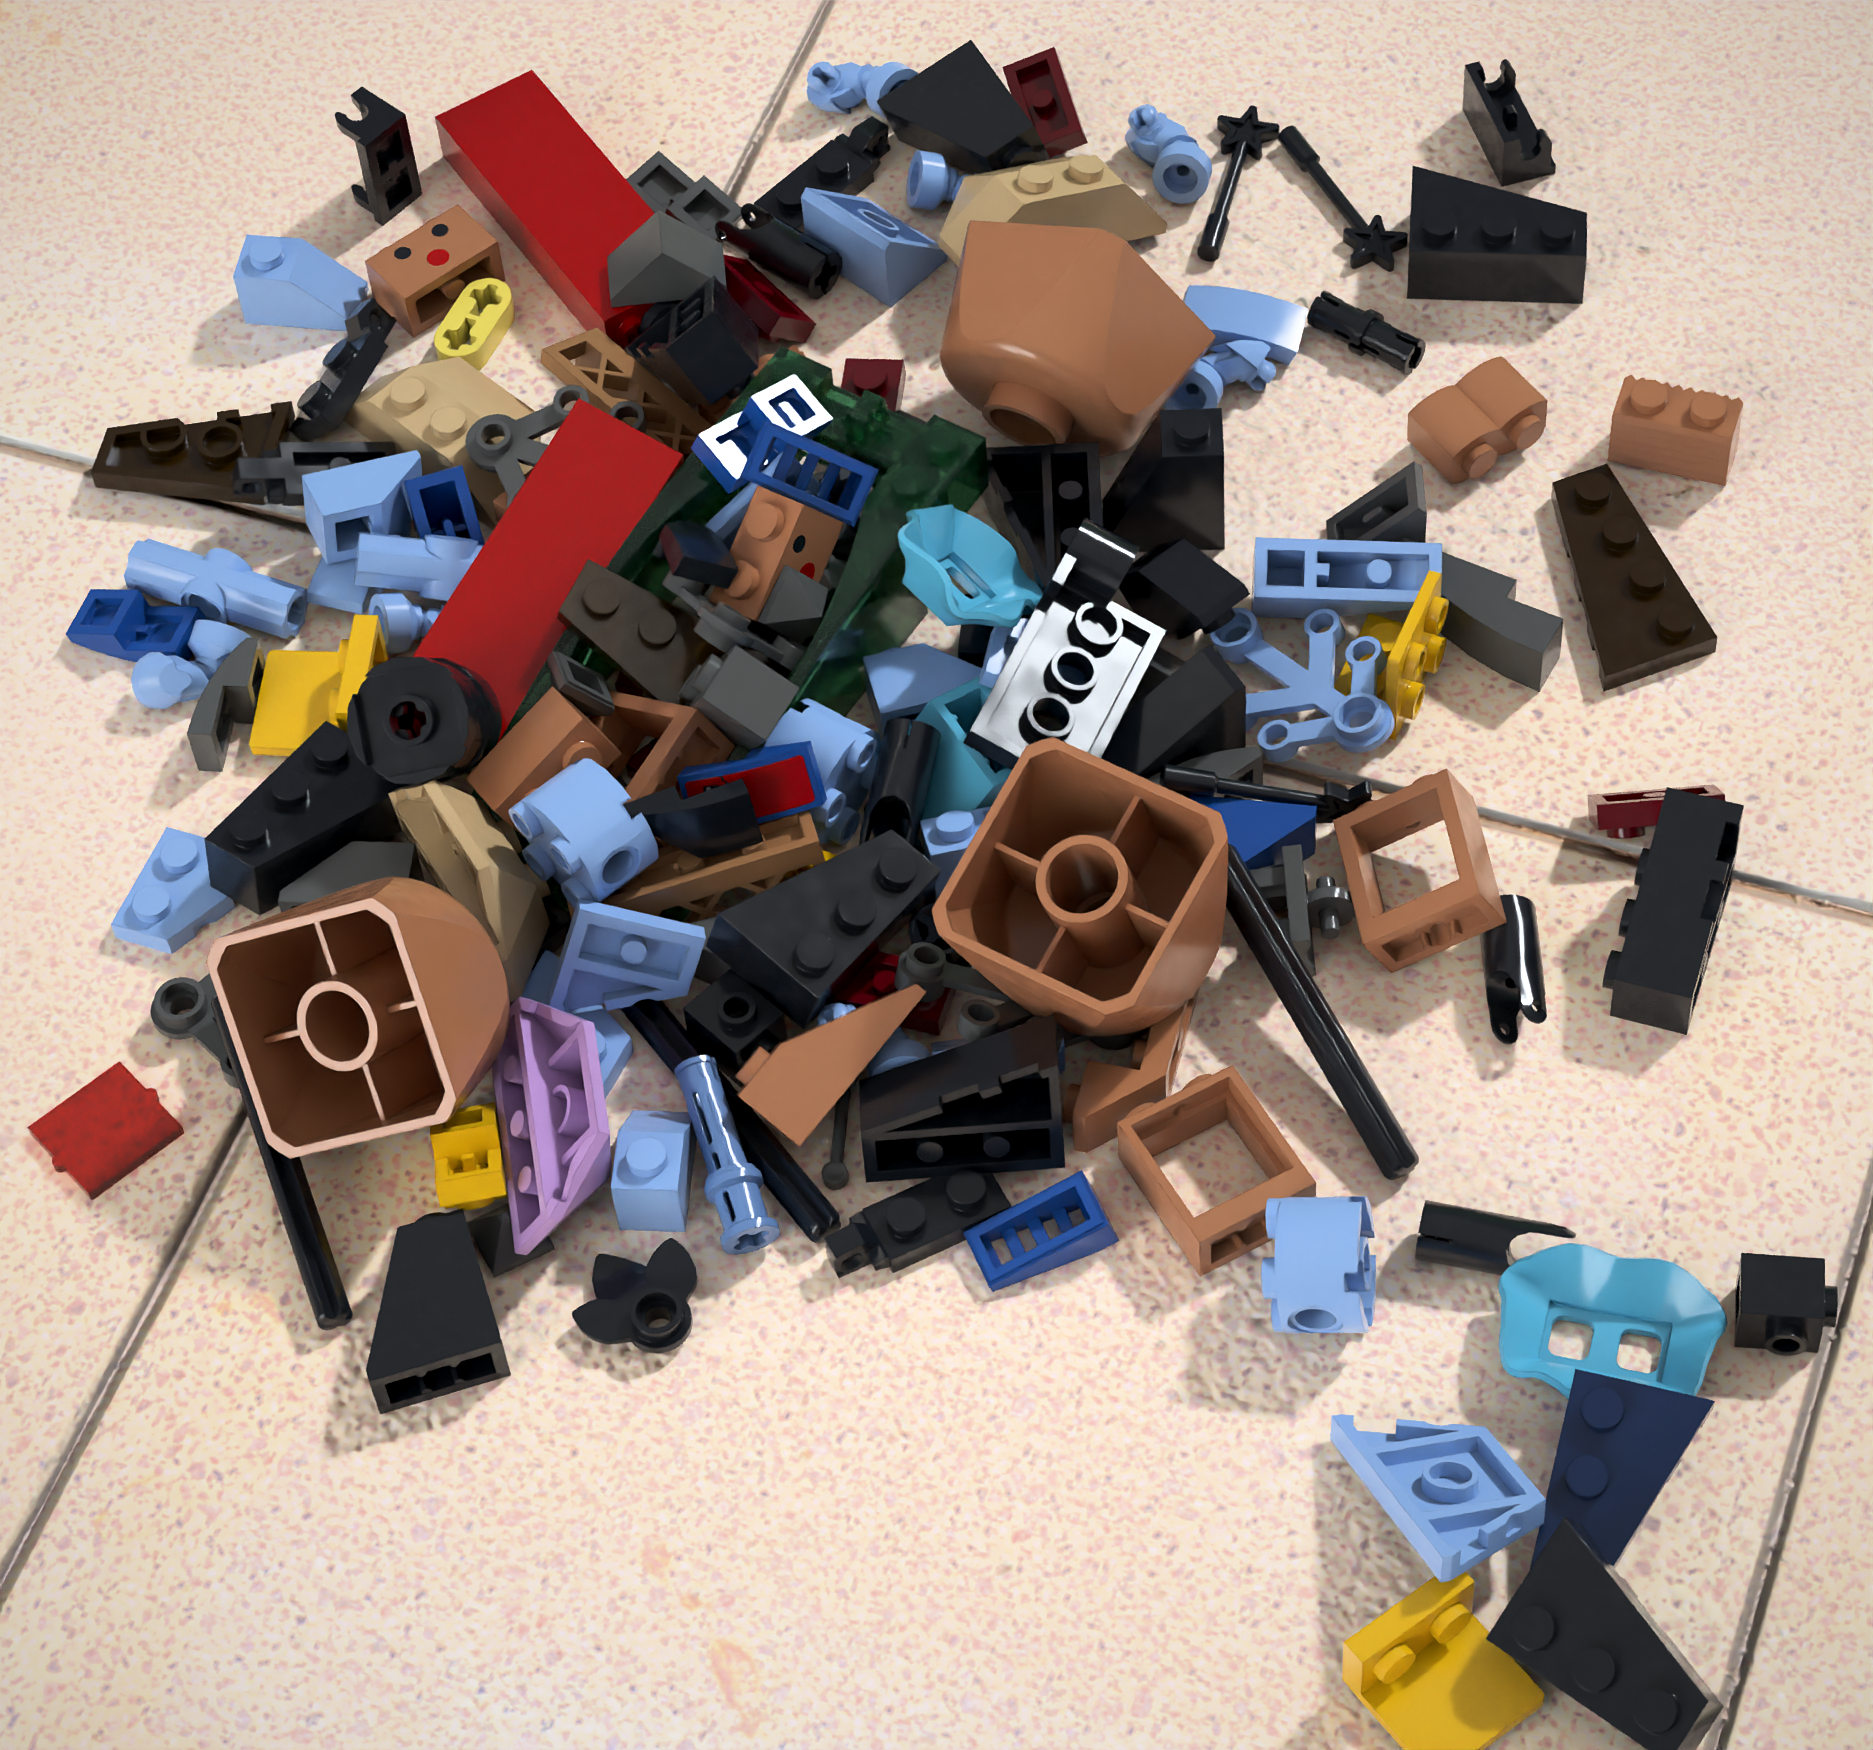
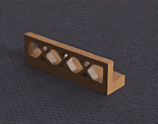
M599 328L591 329L542 349L540 363L566 386L578 385L584 388L588 393L592 406L609 414L613 406L620 402L632 401L639 404L644 411L647 422L645 434L684 455L688 478L684 483L687 491L692 492L698 489L720 509L725 507L741 491L742 487L728 494L691 449L697 435L713 426ZM576 358V360H575V365H574L573 363L570 362V360ZM626 417L621 421L632 426L636 423L637 419L635 417Z
M810 810L759 823L764 842L721 855L698 858L673 845L659 848V858L653 864L601 903L654 916H659L665 909L681 906L692 910L684 923H692L715 917L718 913L728 909V907L717 903L725 891L743 887L753 891L751 895L753 897L778 885L786 872L812 864L815 867L825 862ZM567 901L572 919L575 909Z

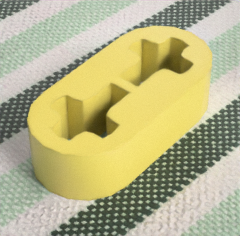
M494 278L478 279L470 283L461 292L434 335L438 361L461 357L477 370H481L487 364L515 319L511 289L505 282ZM478 308H479V309H484V310L482 311V313L480 314V316H479ZM469 338L471 340V345L466 344Z

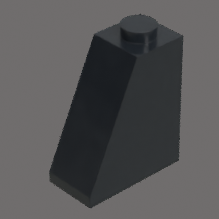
M969 40L876 101L899 141L920 151L941 153L948 164L971 175L1046 161L1050 158L1034 125L972 40Z
M1222 408L1159 411L1102 500L1104 528L1139 546L1138 553L1148 552L1156 545L1185 538L1199 550L1225 549Z
M1210 644L1199 650L1122 716L1101 759L1148 779L1161 772L1163 764L1177 765L1210 753L1245 748L1246 686Z
M463 1208L448 1213H430L420 1217L414 1223L397 1227L366 1367L368 1380L380 1415L511 1375Z

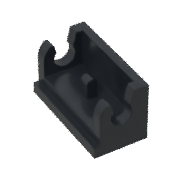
M1507 59L1502 60L1499 67L1501 75L1491 83H1484L1486 76L1480 61L1466 64L1464 68L1462 110L1501 187L1554 174L1556 164L1551 157L1552 142L1544 129L1537 130L1515 88L1516 73L1511 63Z
M361 86L351 94L352 103L361 112L362 120H351L346 114L341 112L335 113V120L338 129L354 140L366 191L363 189V186L353 184L351 189L354 200L361 207L371 212L377 223L384 226L423 193L406 114Z

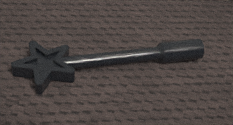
M1251 105L1241 118L1220 115L1217 118V129L1226 135L1221 140V154H1233L1214 213L1210 214L1207 218L1197 249L1198 256L1208 262L1216 261L1219 258L1230 224L1227 216L1247 153L1254 159L1260 160L1262 158V143L1278 139L1280 133L1279 124L1258 121L1257 106Z
M1291 125L1284 128L1278 135L1279 143L1301 171L1308 172L1352 227L1343 230V242L1355 249L1350 257V267L1357 269L1374 262L1387 272H1392L1394 270V257L1392 253L1407 247V232L1385 231L1380 215H1375L1368 225L1320 165V156L1297 127Z
M1163 764L1159 780L1160 786L1182 793L1207 797L1218 793L1266 802L1317 806V823H1333V820L1354 811L1361 804L1373 801L1371 799L1372 783L1370 781H1364L1348 790L1333 783L1325 782L1324 795L1219 778L1212 771Z

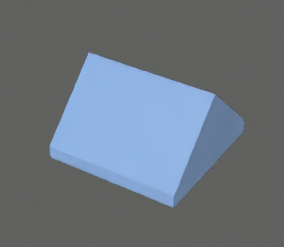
M808 187L805 188L801 196L805 234L840 254L842 257L840 275L890 308L945 263L948 258L937 242L868 198Z

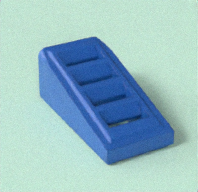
M764 419L740 477L854 527L879 470ZM775 439H779L785 442L786 446L771 477L761 473ZM799 448L808 454L794 486L784 483V480ZM821 458L829 462L814 496L805 491ZM843 468L850 471V474L837 504L834 505L827 502V499L840 469Z
M1082 1170L963 1232L992 1292L1097 1253L1119 1241L1095 1190ZM1080 1209L1086 1221L1074 1227L1068 1213ZM1055 1219L1062 1234L1050 1239L1043 1223ZM1029 1228L1037 1247L1026 1252L1017 1232ZM1001 1238H1004L1013 1257L1012 1260L1003 1265L991 1243Z

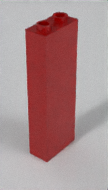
M533 70L435 116L441 150L445 160L584 329L589 331L599 328L626 351L624 347L638 337L641 319L655 303L612 308L607 256L655 214Z
M579 398L412 656L447 658L475 671L490 684L497 695L502 712V728L498 743L552 687L547 661L549 654L552 651H558L573 659L583 644L581 639L557 619V615L587 560L589 559L625 578L688 478L684 455ZM415 708L414 730L418 737L421 735V727L426 724L425 712L418 711Z

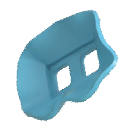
M953 504L915 509L906 513L908 523L897 534L898 543L905 558V574L902 583L946 626L979 624L1012 628L1018 625L1022 615H1032L1043 595L1042 590L1024 572L1020 566L1016 551L1010 542L996 530L981 520L954 508ZM950 576H952L973 597V599H970L967 596H965L952 583Z
M1566 1243L1556 1245L1520 1258L1502 1273L1498 1282L1501 1297V1326L1498 1345L1500 1360L1504 1370L1516 1378L1540 1379L1556 1388L1567 1399H1569L1575 1369L1696 1396L1703 1384L1707 1364L1716 1342L1725 1332L1728 1324L1726 1313L1716 1296L1707 1290L1690 1272L1676 1263L1660 1258L1619 1257L1586 1244ZM1564 1320L1588 1325L1592 1329L1593 1336L1590 1351L1585 1359L1577 1360L1556 1356L1549 1351L1548 1346L1552 1326L1555 1322ZM1631 1333L1652 1337L1661 1343L1659 1363L1654 1372L1643 1373L1624 1369L1618 1365L1617 1355L1620 1340L1625 1334Z

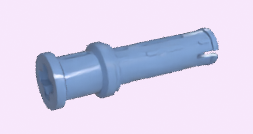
M709 1055L689 1058L678 1064L674 1072L683 1092L693 1129L709 1174L705 1180L704 1193L707 1201L716 1205L724 1230L720 1236L722 1249L727 1254L734 1255L757 1251L771 1244L780 1235L778 1223L774 1218L768 1217L760 1193V1188L763 1186L761 1171L752 1163H747L733 1115L720 1081L715 1058H710Z

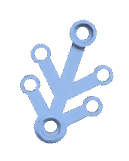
M1232 608L1236 616L1223 627L1209 633L1218 654L1224 660L1234 664L1249 662L1285 687L1284 689L1251 694L1246 693V731L1250 730L1256 724L1258 718L1313 709H1317L1327 716L1294 724L1277 719L1263 725L1258 732L1257 741L1267 760L1274 763L1285 762L1297 753L1299 747L1335 741L1342 749L1348 752L1363 753L1376 749L1390 737L1394 729V716L1389 705L1377 698V676L1384 671L1387 665V657L1378 639L1371 636H1363L1353 640L1347 646L1345 657L1352 671L1350 695L1344 696L1334 689L1335 648L1345 638V628L1336 611L1329 608L1318 609L1312 612L1304 622V630L1309 639L1308 670L1263 640L1264 635L1255 615L1248 609ZM1332 626L1328 631L1318 633L1322 628ZM1373 654L1371 658L1359 661L1363 656ZM1286 737L1281 743L1271 745L1276 739Z

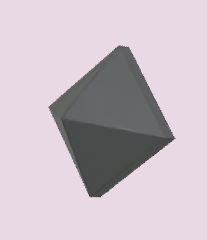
M784 565L758 622L802 645L822 617L828 588L792 567Z
M552 651L547 657L552 686L585 716H611L615 707L603 675L558 651Z
M509 1203L467 1222L470 1235L494 1278L554 1250V1245L548 1236L528 1255L515 1253Z

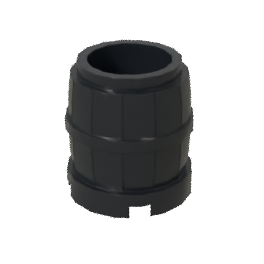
M395 657L378 664L364 676L367 679L361 684L358 693L352 695L347 708V733L356 756L366 766H371L377 774L384 776V779L395 784H424L434 779L446 783L468 774L497 745L502 728L501 707L497 695L490 684L475 671L447 658ZM415 708L418 711L425 712L426 724L421 727V735L418 737L414 730Z

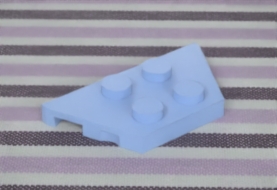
M1338 1414L1331 1416L1330 1440L1440 1583L1451 1581L1544 1524L1545 1497L1485 1426L1462 1424L1433 1425L1425 1421L1397 1419L1396 1433L1393 1434L1358 1431L1353 1425L1354 1415Z

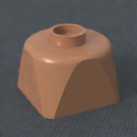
M970 220L955 280L939 359L944 374L953 388L967 402L982 412V416L988 424L1005 437L1024 446L1099 442V456H1108L1126 451L1135 444L1213 344L1216 335L1126 240L1108 231L1098 228Z
M1055 737L1037 741L1025 747L934 904L932 914L939 936L1009 998L1033 1015L1046 1017L1054 1014L1055 1022L1062 1025L1065 1031L1083 1036L1110 1037L1140 1031L1162 1021L1180 1009L1200 987L1216 958L1224 929L1227 899L1228 835L1220 812Z
M397 876L384 877L334 892L216 938L206 960L267 1143L290 1159L447 1122L491 1069L506 1038L510 1013L509 991L501 960L490 936L475 916L458 900L443 890L416 879Z

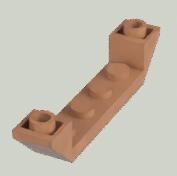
M1200 987L1180 1009L1152 1025L1148 1041L1137 1040L1133 1051L1131 1068L1087 1061L1081 1085L1071 1083L1068 1088L1063 1111V1122L1070 1123L1073 1127L1075 1151L1087 1153L1118 1137L1117 1122L1125 1119L1133 1109L1145 1103H1157L1171 1096Z

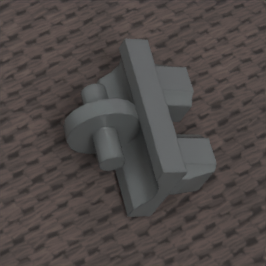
M1301 844L1283 846V864L1249 871L1272 910L1288 908V917L1278 918L1310 974L1316 976L1312 927L1319 928L1324 939L1332 940L1339 937L1340 927L1351 922L1356 916L1351 894L1347 889L1336 887L1335 879L1330 876L1318 878L1316 880V889L1308 892Z

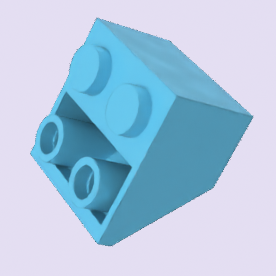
M980 676L930 700L915 719L933 726L941 734L922 820L939 817L948 811H970L992 806L1012 771L963 743L992 689L978 684ZM912 724L909 727L908 735H910Z

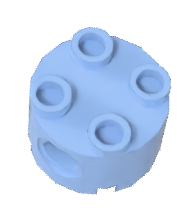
M806 698L800 701L804 711L801 713L790 708L781 717L764 747L811 741L827 800L823 805L809 809L820 843L826 844L833 841L843 846L852 838L860 820L858 810L871 788L881 740L878 732L846 718L814 700Z
M583 758L570 764L508 810L512 822L530 844L522 850L525 861L541 880L546 881L553 876L561 885L565 898L574 909L578 898L598 903L603 902L659 858L656 840L642 813L631 819L623 806L625 802L631 799L629 794L605 768L589 758Z
M1368 1197L1268 1198L1266 1203V1231L1269 1239H1275L1274 1257H1264L1262 1260L1261 1285L1263 1298L1272 1299L1271 1319L1273 1331L1285 1333H1368V1326H1372L1376 1300V1255H1370L1368 1238H1375Z

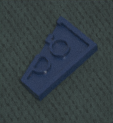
M1575 1369L1547 1491L1544 1524L1539 1526L1530 1569L1564 1516L1584 1526L1596 1542L1597 1547L1615 1569L1644 1523L1646 1515L1665 1484L1669 1482L1682 1461L1684 1453L1700 1427L1702 1428L1712 1412L1715 1401Z

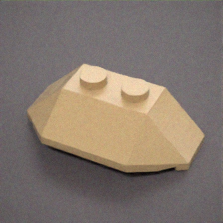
M1079 155L964 177L940 232L938 246L959 267L970 220L1098 228L1126 241L1166 233L1167 222L1098 156Z
M454 357L411 366L380 377L359 394L343 421L372 442L395 443L396 454L418 450L421 456L422 476L462 465L477 518L493 531L497 525L493 500L503 493L505 489L497 473L486 471L472 462L466 449L467 433L476 421L488 415L503 414L517 420L536 411L461 357ZM541 436L534 439V441L541 442ZM494 437L487 441L486 444H498L504 437ZM519 463L523 474H526L533 468L532 466Z
M435 779L424 784L401 787L388 793L402 832L409 843H415L418 857L436 886L463 904L481 923L490 936L498 952L507 979L509 1002L514 1001L519 996L521 997L550 925L542 898L551 893L547 882L541 880L527 863L523 864L517 855L523 849L513 827L503 819L496 822L482 800Z

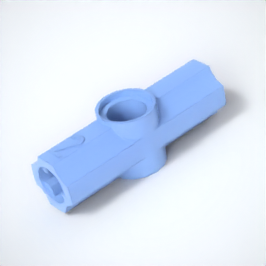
M359 532L354 585L418 592L420 597L448 601L484 545H478L477 540L453 536L424 535L423 539L401 537L400 535Z
M149 538L145 541L137 540L128 553L127 567L123 575L128 589L139 590L143 594L180 606L199 607L207 620L224 624L231 621L284 639L289 636H297L305 623L306 610L309 604L307 603L306 588L253 572L251 566L243 558L222 548L210 549L203 556Z

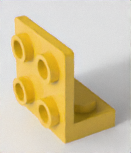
M1431 570L1427 573L1405 623L1369 613L1357 637L1371 636L1378 639L1387 657V665L1384 671L1377 676V698L1385 701L1393 713L1394 729L1388 739L1396 741L1405 719H1416L1425 694V684H1422L1427 672L1437 673L1446 649V638L1440 637L1439 633L1446 619L1449 600L1441 597L1442 574ZM1373 654L1365 655L1359 661H1365L1371 658ZM1347 660L1334 685V689L1344 696L1350 695L1352 671Z
M354 615L350 638L340 641L338 652L271 650L268 652L249 740L252 754L290 756L325 721L347 733V708L352 695L358 693L361 684L367 679L364 676L374 666L389 660L378 615Z
M1466 1571L1451 1581L1441 1583L1434 1576L1344 1641L1342 1680L1403 1750H1484L1544 1704V1692L1509 1654L1486 1639L1489 1634L1488 1630L1472 1614L1475 1581Z

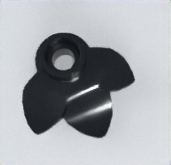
M673 1238L664 1241L652 1254L647 1266L609 1254H598L596 1256L592 1277L596 1299L579 1306L572 1312L576 1325L588 1338L603 1344L631 1342L640 1350L649 1353H665L676 1349L686 1341L693 1325L691 1309L687 1302L697 1286L698 1278L696 1267L690 1254L679 1242ZM657 1319L670 1321L667 1325L659 1328L648 1327Z

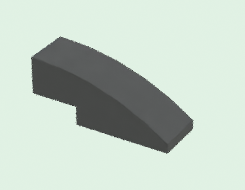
M1407 538L1402 540V542H1415ZM1442 552L1441 597L1448 599L1449 605L1440 633L1470 657L1495 672L1540 692L1560 658L1564 619L1515 601L1516 579Z

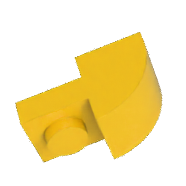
M495 1102L459 1108L447 1122L430 1126V1139L435 1159V1187L439 1207H444V1209L456 1207L457 1209L474 1210L488 1206L494 1200L508 1198Z

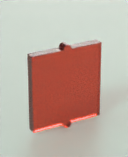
M120 1061L27 1127L30 1135L52 1157L55 1171L58 1173L65 1171L91 1200L97 1198L184 1134V1130L179 1122L159 1103L160 1099L156 1089H146Z

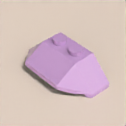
M519 996L510 1006L506 1038L491 1068L514 1249L517 1254L528 1255L605 1184L611 1176L610 1130L594 1023L532 999Z

